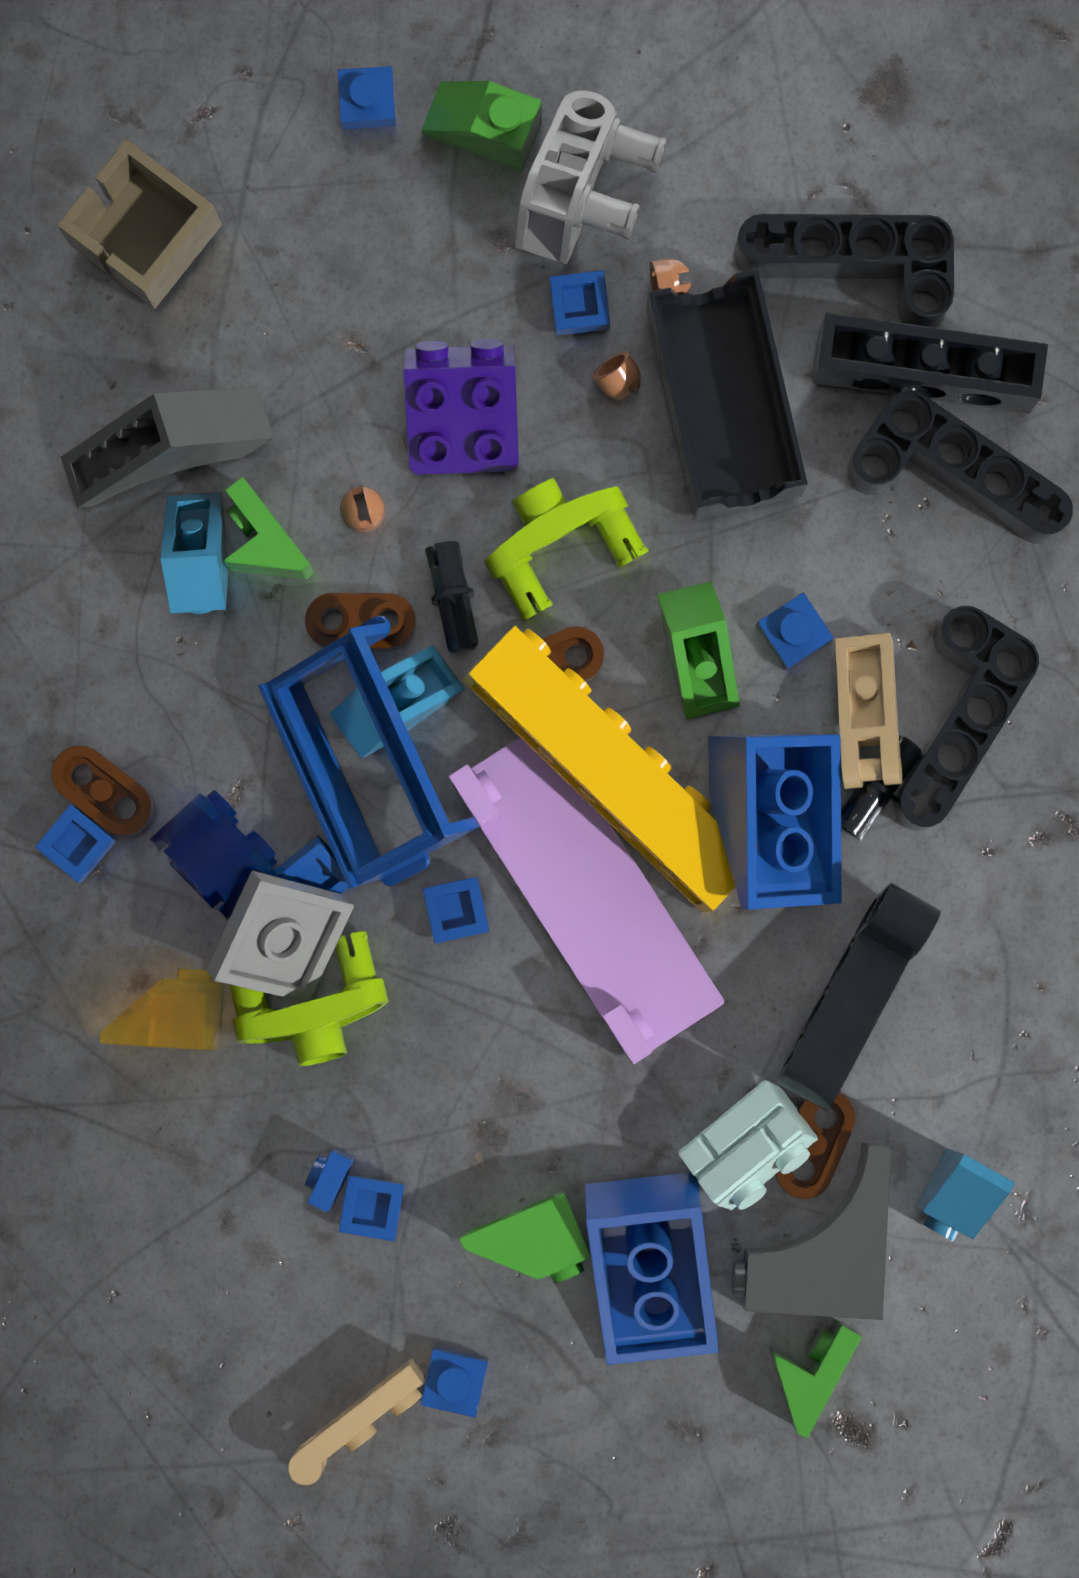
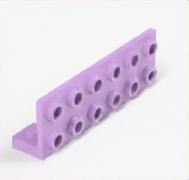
M520 737L474 767L470 768L467 764L449 776L451 783L473 817H475L483 833L633 1065L653 1053L652 1050L723 1005V997L614 828Z

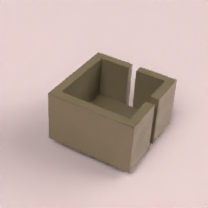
M126 139L95 177L106 198L112 202L106 210L97 192L88 186L57 226L70 246L107 274L111 271L116 281L153 309H156L222 226V223L211 202Z

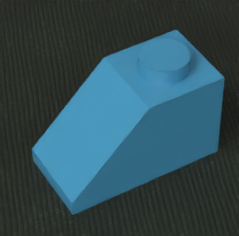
M222 492L167 496L160 560L170 614L188 612L204 614L214 610H226L228 567L224 563V560L227 558Z
M433 645L381 671L407 731L465 690ZM356 688L329 715L360 758L363 759L383 748L384 745L360 692Z
M946 1148L915 1208L928 1214L923 1224L924 1226L947 1239L954 1241L958 1232L974 1239L1010 1194L1015 1182L965 1154Z

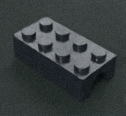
M758 268L736 273L723 286L712 288L710 291L702 294L692 295L689 293L679 296L671 287L649 292L646 311L694 520L802 497L808 482Z

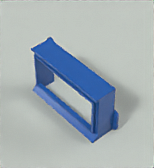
M375 616L358 627L349 628L347 634L269 682L258 686L349 889L382 880L387 886L396 885L425 870L430 862L428 854L479 827L475 817L449 823L371 652V645L391 633L390 623L384 616ZM344 660L423 831L421 835L380 856L303 686Z

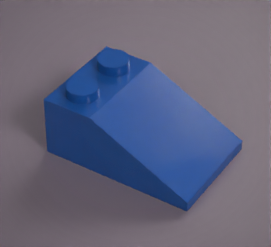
M797 733L708 736L709 795L741 909L753 910L842 903L840 734Z
M692 1172L585 1184L586 1223L607 1365L719 1353L697 1177Z

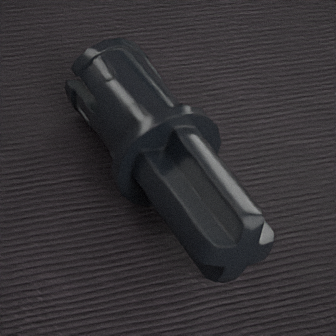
M445 541L436 543L434 547L429 546L425 549L435 593L431 597L432 605L439 606L448 651L452 654L466 653L476 649L479 642L470 599L475 596L474 590L467 585L459 542Z
M899 735L903 782L921 758L922 751L909 738ZM883 780L863 782V787L856 788L841 808V828L861 841L872 825V822L885 808L889 801L892 803L896 801L897 797L894 795V792L900 784L884 785Z

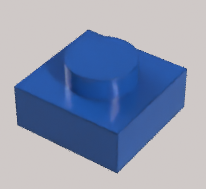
M392 66L338 69L342 129L396 126Z
M604 270L549 277L556 336L610 330Z
M804 592L759 620L756 624L785 670L790 669L834 639Z
M70 804L35 848L77 883L82 884L117 840L76 806Z
M319 835L275 869L276 877L339 894L348 889L331 848Z
M478 877L423 889L435 944L490 932Z
M338 1148L331 1151L328 1159L318 1155L304 1186L313 1190L307 1203L328 1213L333 1208L356 1157Z
M348 1175L339 1232L395 1241L405 1184Z
M434 1346L421 1406L476 1418L489 1359Z

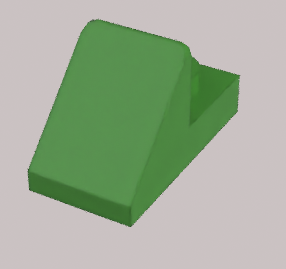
M243 477L225 490L234 503L233 506L226 510L246 537L254 531L257 533L255 537L224 560L229 570L307 580L315 574L310 563Z
M837 1319L830 1330L822 1327L814 1338L807 1354L808 1358L814 1360L810 1368L803 1366L771 1347L769 1348L791 1423L796 1432L807 1439L862 1338L855 1329Z

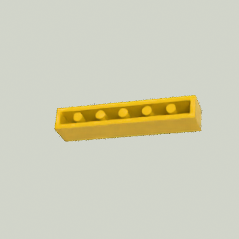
M514 626L461 681L701 913L714 911L735 888L718 823L708 813L712 809L711 804L693 787L687 785L683 789L668 774L672 767L661 754L649 746L643 750L628 736L632 729L622 716L609 707L603 711L588 697L591 693V688L576 672L569 668L563 672L547 657L551 653L550 648L536 633L530 629H526L522 633Z

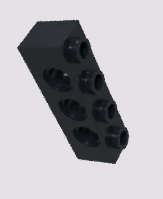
M826 312L818 334L812 383L894 395L902 391H916L931 400L1029 414L1042 396L1048 344Z

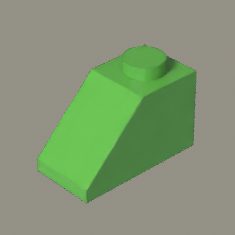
M441 81L421 133L422 135L523 172L542 123V100L491 81Z
M712 582L657 594L665 640L686 720L739 707L740 703L726 619Z
M565 1190L461 1233L459 1237L464 1250L537 1280L550 1275L553 1283H558L580 1274L585 1270L582 1261L591 1258L590 1250Z

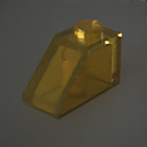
M177 969V980H159L100 1032V1043L210 1051L220 1050L225 983L210 982L211 976L206 970Z

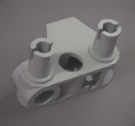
M584 90L574 91L565 95L534 160L524 186L518 211L515 248L567 264L583 224L629 240L637 219L640 204H632L593 191L597 175L603 162H608L610 157L656 173L665 150L667 138H659L621 125L622 119L617 118L618 112L615 111L613 104L606 97L596 92Z

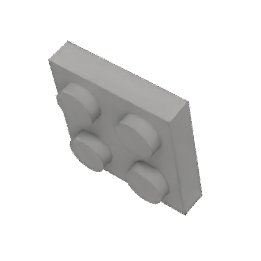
M251 871L206 971L217 982L308 1002L311 1000L355 905L343 894Z

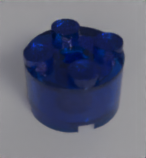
M212 790L206 797L198 793L158 830L149 841L158 852L168 845L163 852L172 860L169 864L212 909L221 901L223 905L218 908L220 916L228 921L251 871L275 877L276 872L273 866L277 863V860L274 858L276 855L274 850L258 833L252 830L245 836L236 827L239 823L235 817L237 815L236 811L217 791Z

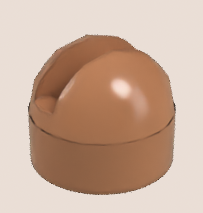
M661 259L650 262L649 270L652 291L671 287L679 296L688 294L692 282L680 283L678 274L689 272V268L683 262L677 259Z
M626 351L620 352L604 361L592 375L601 391L614 400L629 398V389L637 391L641 383V373L638 365L629 352Z
M359 486L349 490L344 495L340 504V512L345 524L350 529L366 533L375 530L382 523L385 516V506L378 492L369 487ZM359 495H364L370 519L364 521L359 520L358 508L354 500Z

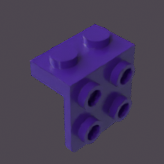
M498 339L475 340L471 342L470 347H448V344L443 341H424L416 344L415 349H406L403 370L408 456L411 471L415 474H449L514 470L519 463L515 345H504L503 341Z

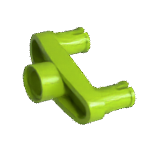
M551 478L511 501L524 527L500 545L484 560V563L494 580L500 578L523 622L537 614L526 594H529L538 612L553 605L529 564V561L533 559L531 554L587 523H589L590 527L597 526L617 562L618 568L633 561L630 553L635 560L649 552L647 546L645 547L624 509L629 505L618 486L602 489L567 502L556 480Z
M367 932L350 933L355 952L354 957L350 942L346 939L345 935L340 936L335 946L345 985L340 990L341 993L276 1010L269 1008L265 992L229 984L237 1017L232 1019L237 1042L243 1044H266L292 1041L298 1066L301 1067L328 1062L346 1055L347 1050L341 1027L376 1012L389 1002L384 980L377 978L367 940Z

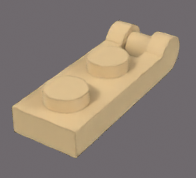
M891 633L836 638L841 766L845 789L862 788L863 782L883 780L884 785L902 784L894 648ZM880 745V758L861 759L860 747Z
M411 1358L303 1442L294 1452L288 1465L291 1479L300 1485L315 1483L326 1466L327 1458L344 1445L351 1453L377 1432L372 1423L390 1410L397 1417L415 1404L422 1397L417 1388L423 1384L426 1377L415 1360Z

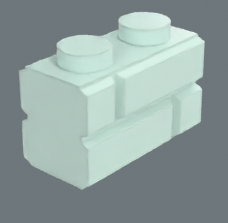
M764 1080L678 1152L692 1174L697 1177L699 1184L713 1203L733 1210L736 1206L739 1210H743L764 1196L767 1189L763 1184L776 1173L781 1171L782 1174H788L800 1167L810 1156L807 1148L817 1141L818 1138L806 1120L798 1113L797 1108L779 1086Z

